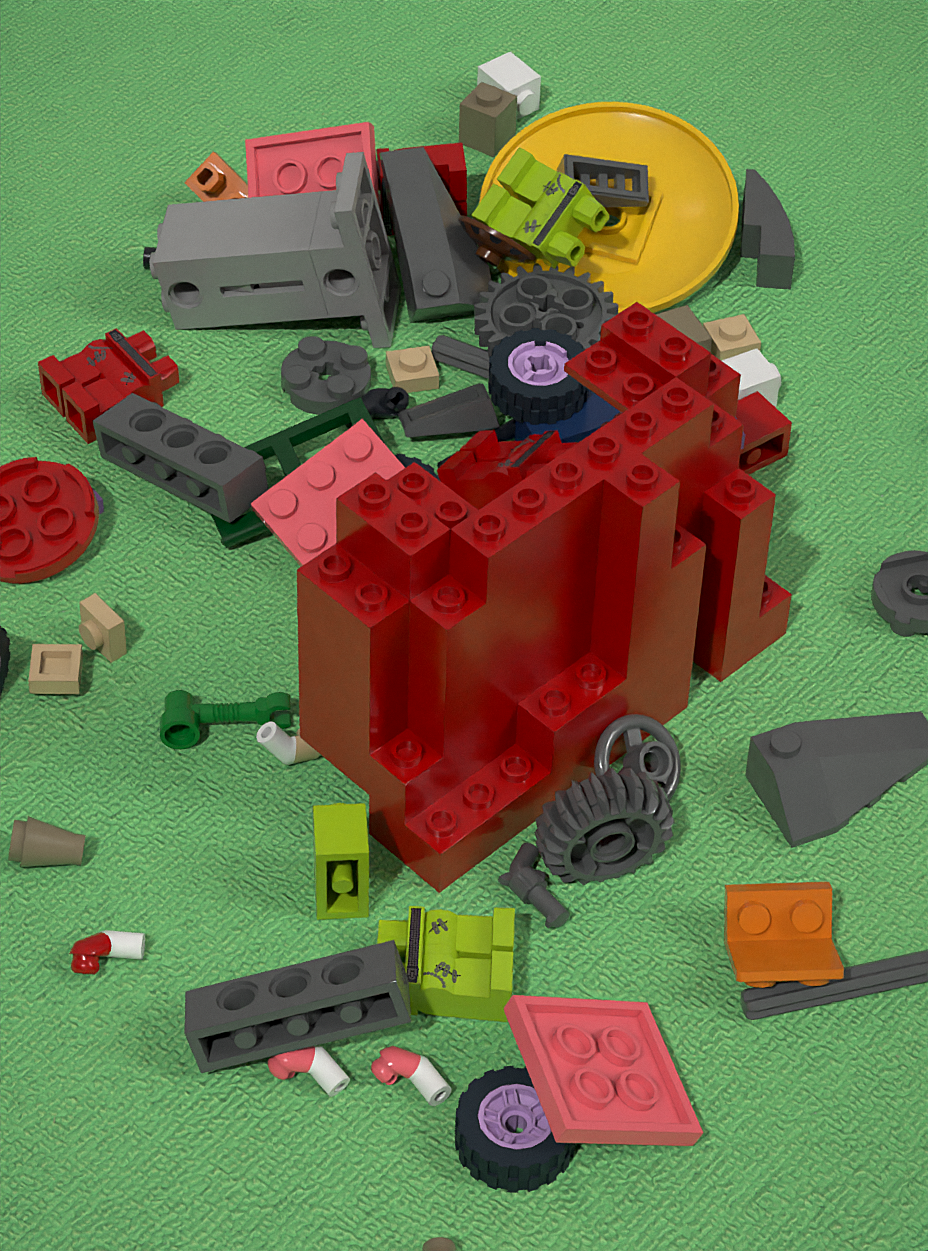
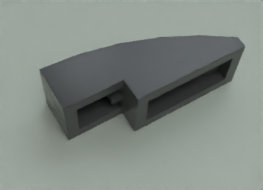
M746 169L740 257L757 258L756 287L791 290L795 249L789 219L780 200L769 184L756 170Z

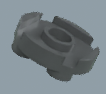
M316 336L305 337L299 341L298 348L290 352L282 363V390L290 395L291 403L296 408L316 415L324 413L358 397H362L370 391L371 368L368 363V354L364 348L357 345L351 346L337 341H323ZM331 375L327 380L319 379V376Z
M904 551L891 555L881 563L880 571L875 574L871 590L872 604L877 613L890 623L891 630L900 636L909 637L916 633H928V595H916L911 592L912 588H918L921 593H928V552Z

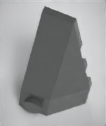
M424 147L381 152V166L410 323L475 314L474 306L476 303H479V293L488 292V282L492 281L490 269L487 262L475 255L478 246L458 220L461 215Z
M921 711L794 722L750 738L745 776L791 848L837 833L848 825L849 818L864 806L870 808L880 801L882 793L896 782H905L928 765V720Z

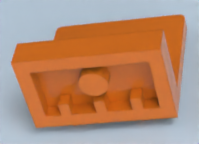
M830 882L725 885L724 944L736 981L745 982L746 985L751 987L765 988L775 985L776 981H798L808 986H821L829 983L830 979L844 978V966L832 940V887Z

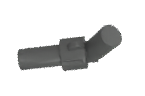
M524 843L509 867V872L499 876L498 882L501 885L509 886L524 904H532L546 918L545 926L547 928L552 926L560 927L568 920L570 913L547 890L544 872L532 868L539 856L538 848L531 843Z

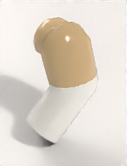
M267 722L257 732V741L283 764L291 765L315 760L320 756L315 749L300 738V728L297 731V736L290 737L274 722Z

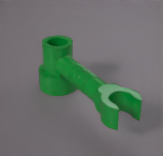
M184 690L172 691L165 697V712L160 717V739L167 747L181 750L190 748L198 742L200 738V724L256 721L259 725H264L267 722H274L281 729L291 726V712L286 711L291 709L290 695L284 692H275L267 697H260L255 702L194 704V697L189 692Z

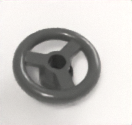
M640 714L625 715L609 724L601 734L596 746L594 757L596 776L603 775L610 768L609 758L612 746L623 733L627 754L623 760V768L618 773L626 768H631L635 774L646 772L651 780H656L657 783L662 785L661 787L664 789L668 801H670L679 783L681 761L677 745L669 731L657 720ZM640 730L649 733L657 741L642 743Z

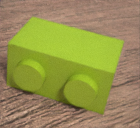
M365 803L313 805V855L317 920L369 917V845Z

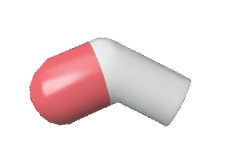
M320 1045L274 1055L268 1060L269 1071L274 1077L285 1080L292 1078L295 1072L310 1073L329 1097L337 1095L350 1082V1078Z
M390 1046L380 1050L381 1056L372 1062L371 1071L379 1081L386 1085H391L401 1075L411 1080L431 1106L441 1104L451 1094L452 1088L425 1056L396 1046Z

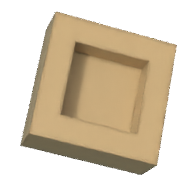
M744 314L703 323V327L712 338L711 352L721 361L756 348L760 351L761 341Z
M430 346L386 351V368L393 387H401L407 393L439 389V373Z
M96 593L80 601L81 624L79 625V633L85 644L92 650L97 649L111 663L127 654L124 620Z
M32 644L28 679L30 694H79L83 663L82 644Z

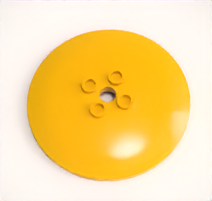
M613 101L580 104L550 113L534 121L517 133L500 150L493 160L481 188L479 203L493 183L503 188L497 178L519 147L531 153L537 161L557 171L564 154L647 165L649 195L647 206L604 207L609 215L617 217L620 222L614 226H604L601 231L596 233L584 227L577 237L584 244L585 250L583 257L575 266V276L579 277L589 272L591 273V284L603 281L604 292H613V303L618 304V314L636 302L655 313L671 307L699 290L718 271L728 256L738 225L739 200L736 182L727 161L715 144L701 131L683 119L663 110L635 103ZM596 179L590 180V185L596 186ZM608 179V188H614V179ZM625 179V190L632 191V179ZM537 259L536 263L541 266L542 270L549 271L550 266ZM502 260L497 269L500 273L505 272L515 277L517 276V267L521 266L529 273L533 272L534 264H519ZM563 263L557 265L558 272L563 273L571 267Z

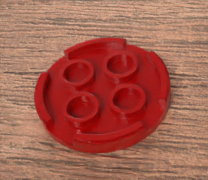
M37 457L18 459L0 466L1 582L30 583L53 576L75 562L91 543L98 526L99 506L89 481L76 467L71 464L64 465L51 461H38Z

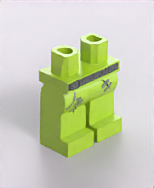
M520 147L497 178L503 188L493 183L471 215L475 220L514 240L533 253L538 260H542L546 265L554 269L559 263L575 267L583 257L585 250L584 244L577 238L584 227L595 233L601 231L609 220L608 212L594 198L585 184L542 164L531 153Z
M409 906L408 920H379L377 944L394 940L400 957H405L403 966L409 980L411 1015L418 1016L419 1010L434 1016L508 1022L503 1008L512 996L515 908L494 907L493 916L457 915L442 909L425 912V907Z

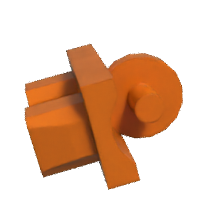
M214 151L184 182L203 202L249 198L248 183Z

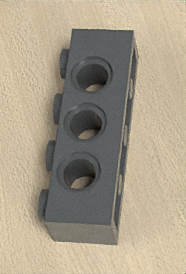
M131 393L93 420L100 455L103 459L229 523L251 508L250 503L269 490L265 473L266 466L262 456L134 393Z
M394 940L185 992L184 1033L201 1073L411 1022L409 980Z

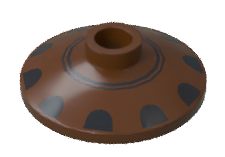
M464 215L460 216L458 221L462 228L479 246L475 255L495 267H498L502 260L519 264L536 263L538 258L514 240L475 219Z

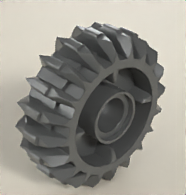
M611 767L603 775L596 776L591 772L586 780L581 782L572 780V787L566 791H555L556 801L547 802L542 805L543 814L535 819L537 830L534 832L538 851L545 866L550 869L552 875H559L563 883L572 882L577 879L582 885H586L590 881L603 882L611 878H620L621 875L628 872L635 874L636 868L640 865L653 863L652 855L663 852L665 850L664 842L673 836L671 826L675 822L672 817L673 810L664 789L659 787L656 780H651L646 772L635 774L631 768H626L617 774Z

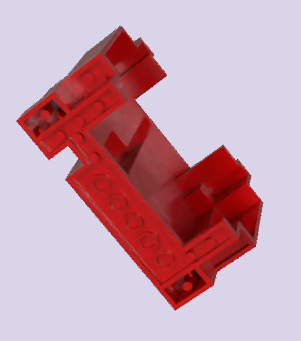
M638 302L601 325L600 340L564 363V372L622 412V414L479 510L415 462L388 480H385L375 472L336 498V544L297 569L300 738L369 795V834L439 893L534 823L535 819L543 814L542 805L547 802L556 801L555 791H566L572 787V780L577 782L586 780L591 772L596 775L594 767L596 746L603 731L613 721L625 715L640 714L651 717L662 725L666 724L688 706L693 662L722 682L786 634L792 594L765 575L776 494L739 469L744 424L736 419L741 374ZM640 730L642 741L650 736L649 733ZM623 733L612 746L609 766L627 753Z

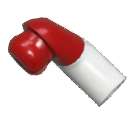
M105 930L78 940L73 944L69 953L73 954L71 970L74 973L95 975L100 967L99 957L142 960L145 950V934Z

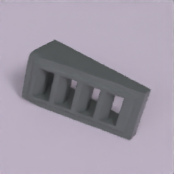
M564 154L557 168V172H561L573 180L575 179L585 184L594 198L603 207H646L649 202L647 165ZM596 179V186L590 185V180ZM608 179H614V188H608ZM625 179H632V191L625 190Z
M478 383L400 411L398 414L406 437L483 431L500 427L491 399L483 383Z

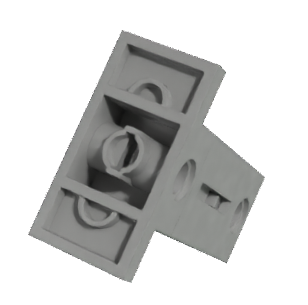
M364 152L346 153L343 171L336 175V190L171 204L167 206L164 221L158 225L157 248L155 252L151 253L149 263L153 279L159 280L162 289L161 301L163 309L166 313L170 312L176 330L360 316L362 330L369 331L373 348L391 347L402 288Z

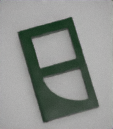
M358 397L244 448L255 451L263 457V460L275 455L285 476H287L301 465L293 447L350 422L353 426L363 419L383 443L384 441L361 397ZM254 511L237 517L231 523L211 514L221 536V543L226 548L269 530Z

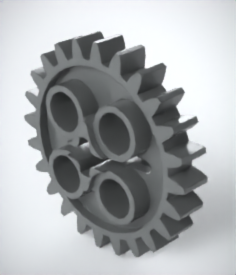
M535 263L533 272L527 273L525 269L519 266L517 267V276L512 277L503 272L501 273V284L494 281L488 282V292H480L479 303H476L474 306L475 335H479V346L488 347V357L492 356L493 348L501 343V339L513 335L516 331L531 330V328H539L540 330L553 329L561 334L566 333L572 336L574 341H579L583 345V350H586L600 340L601 325L618 314V304L613 303L612 291L604 292L603 281L591 284V273L589 272L576 277L575 267L571 266L563 273L558 272V266L555 269L550 267L549 271H543L541 266Z

